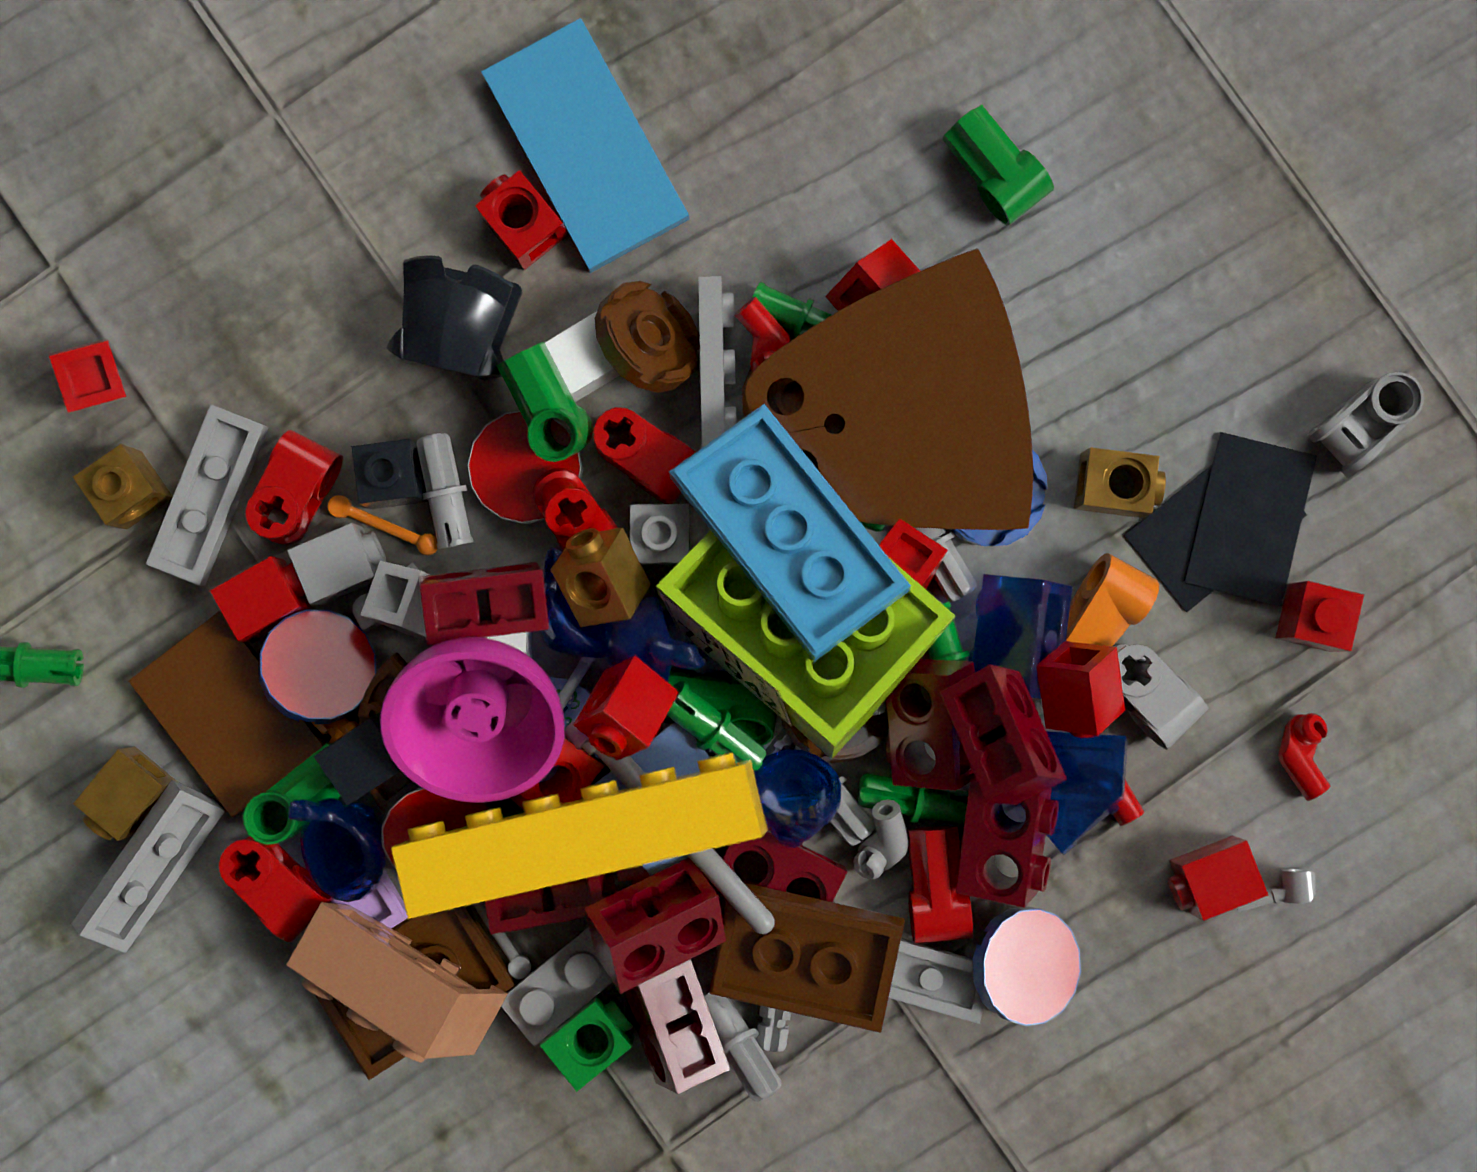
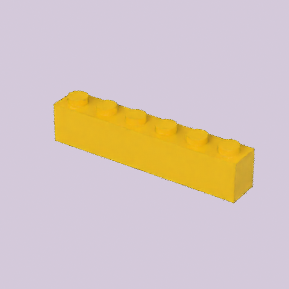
M733 753L722 754L697 761L700 772L677 777L674 766L640 774L641 785L618 791L616 780L581 788L583 799L560 804L558 794H553L523 802L525 813L503 818L501 808L499 807L465 816L467 826L446 831L443 821L408 829L410 840L391 847L407 917L410 919L760 838L767 831V826L751 760L735 763Z

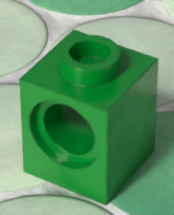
M599 993L547 1035L540 1047L577 1092L632 1048L635 1036L630 1029L635 1024L630 1014L616 998L607 1002L602 994ZM587 1024L598 1025L606 1032L608 1044L599 1050H589L579 1042L577 1030Z

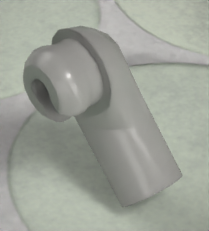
M882 800L872 808V817L876 830L860 844L858 853L853 859L856 872L863 878H879L884 870H888L900 861L908 850V836L900 805L896 801Z

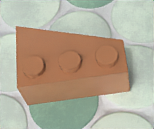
M321 902L287 963L288 967L304 977L301 984L305 989L327 1000L337 999L349 1007L346 1015L352 1021L373 1031H377L380 1028L395 1039L392 1044L395 1050L414 1061L424 1062L425 1059L466 1056L476 1053L508 993L494 985L490 989H476L456 976L460 966L445 958L440 965L411 947V939L350 905Z

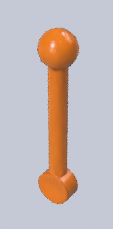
M342 495L332 497L328 503V511L334 517L342 519L349 516L416 545L418 551L426 556L433 555L437 551V538L433 534L419 535L354 507L351 500Z

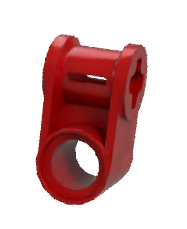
M615 407L605 411L597 419L594 426V444L598 454L605 461L629 476L636 485L662 503L674 504L681 491L670 479L669 471L692 456L696 451L671 434L661 431L627 408ZM623 424L630 426L629 438L634 443L630 447L621 443L615 450L608 446L610 442L609 434L605 430L609 426L616 430L620 429Z
M293 430L286 431L273 448L267 468L251 498L248 500L245 512L246 521L250 528L259 536L281 545L293 544L302 539L307 533L323 499L331 491L343 465V455ZM273 508L283 510L288 514L284 524L274 522L269 518Z
M553 468L544 472L537 479L533 488V500L563 551L566 548V542L580 531L593 528L600 532L618 528L605 508H601L584 483L573 471L565 468ZM568 498L570 502L561 507L559 502L562 499Z
M249 836L227 846L220 856V876L226 885L255 911L259 920L274 935L286 942H292L309 925L321 902L330 903L333 899L326 886L314 874L302 867L279 843L266 845L256 842ZM257 852L260 856L255 865L258 871L249 874L244 868L249 861L247 854Z

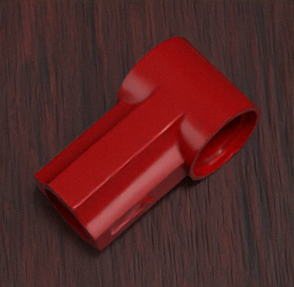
M929 826L908 829V852L913 891H909L908 899L913 942L926 943L972 939L973 920L970 896L956 893L961 856L958 826Z

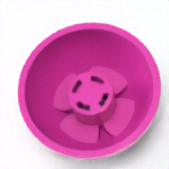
M466 637L439 643L417 655L402 669L392 683L384 701L381 713V732L386 749L394 763L408 778L419 786L449 799L465 802H490L518 795L536 785L549 773L555 765L563 746L564 715L553 683L545 671L531 657L518 648L501 641L481 637Z

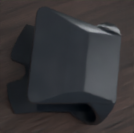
M428 255L405 259L403 261L402 327L388 342L387 350L407 364L418 363L477 376L483 381L502 377L496 365L504 361L500 349L523 294L521 286L477 264L471 265L468 271L464 272L444 267L442 258L439 256Z

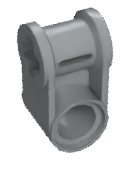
M1402 372L1389 373L1373 379L1363 385L1346 402L1324 417L1307 436L1313 442L1320 441L1343 465L1340 472L1346 478H1349L1370 463L1385 448L1387 442L1418 415L1424 402L1423 389L1415 378ZM1384 386L1394 390L1399 397L1400 405L1395 415H1389L1383 411L1379 404V394Z
M1138 644L1113 646L1117 647L1121 677L1127 671L1122 664L1123 660H1136L1137 662L1132 669L1137 677L1135 681L1122 680L1121 678L1125 709L1130 713L1133 721L1150 739L1163 749L1168 750L1209 709L1207 704L1188 683L1177 676L1147 646Z

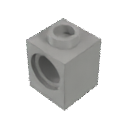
M689 504L630 505V543L642 567L676 566L691 551Z
M354 523L340 527L287 550L309 603L315 605L327 604L371 585L379 562H386L383 548L376 534L373 531L365 533L362 526Z

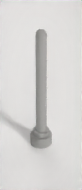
M576 718L564 729V737L573 743L577 750L583 748L589 756L596 753L627 789L641 785L639 775L645 772L630 756L617 761L613 757L598 752L590 744L589 738L573 726ZM713 848L686 854L755 932L766 934L773 929L775 923L773 915Z

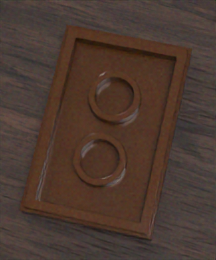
M218 611L128 680V682L233 818L245 810L246 805L253 797L269 790L326 743L310 722L296 721L284 716L267 700L259 682V655L249 642L237 641L222 612Z
M744 883L774 917L773 929L769 933L759 934L750 927L726 900L723 916L726 941L719 944L717 948L709 994L881 1033L905 918Z
M468 905L410 919L407 918L392 927L393 930L412 940L411 947L440 965L445 958L460 966L456 976L476 989H490L494 985L507 992L517 984ZM315 995L368 1080H371L406 1057L393 1048L392 1044L395 1039L380 1028L377 1031H373L358 1025L346 1015L349 1007L335 998L327 1000Z

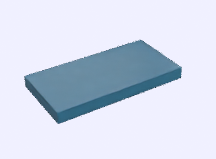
M581 18L481 71L590 273L690 220L687 210Z
M765 404L669 471L670 479L814 662L910 591L911 585Z

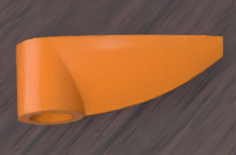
M1109 553L1102 555L1086 575L1038 664L1064 641L1113 646L1131 624L1136 625L1140 623L1152 609L1159 592L1158 580ZM1036 667L1026 687L1031 698L1039 700L1041 699Z

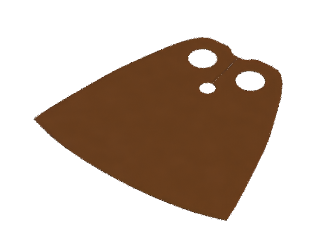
M978 248L935 264L846 306L778 349L762 362L749 377L745 387L749 414L765 404L800 449L809 451L816 457L818 471L860 522L894 526L900 518L914 528L969 530L1028 529L1033 496V450L1025 384L1016 343L1003 300ZM781 378H790L797 381L804 392V402L801 408L791 415H781L774 412L767 402V392L770 385ZM831 414H839L845 421L844 429L838 434H831L824 427L825 419Z

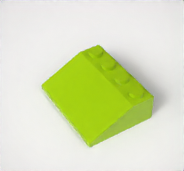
M711 530L656 586L659 604L666 611L668 609L659 591L778 690L791 723L831 760L875 713L955 618V615L892 561L911 585L910 591L814 662Z

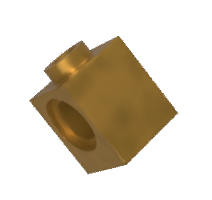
M123 444L118 445L73 476V479L104 524L121 529H129L173 498V495L144 453Z
M1093 447L1080 453L1074 509L1138 518L1153 514L1154 505L1160 506L1163 501L1166 486L1165 472L1158 471L1160 456ZM1114 469H1122L1133 478L1134 491L1129 499L1119 498L1111 491L1109 477Z
M623 527L600 532L592 528L576 533L566 542V548L551 569L580 627L631 619L651 585Z
M137 747L117 749L74 801L73 805L86 814L83 822L91 831L104 839L111 840L115 838L119 841L134 835L171 780L178 781Z

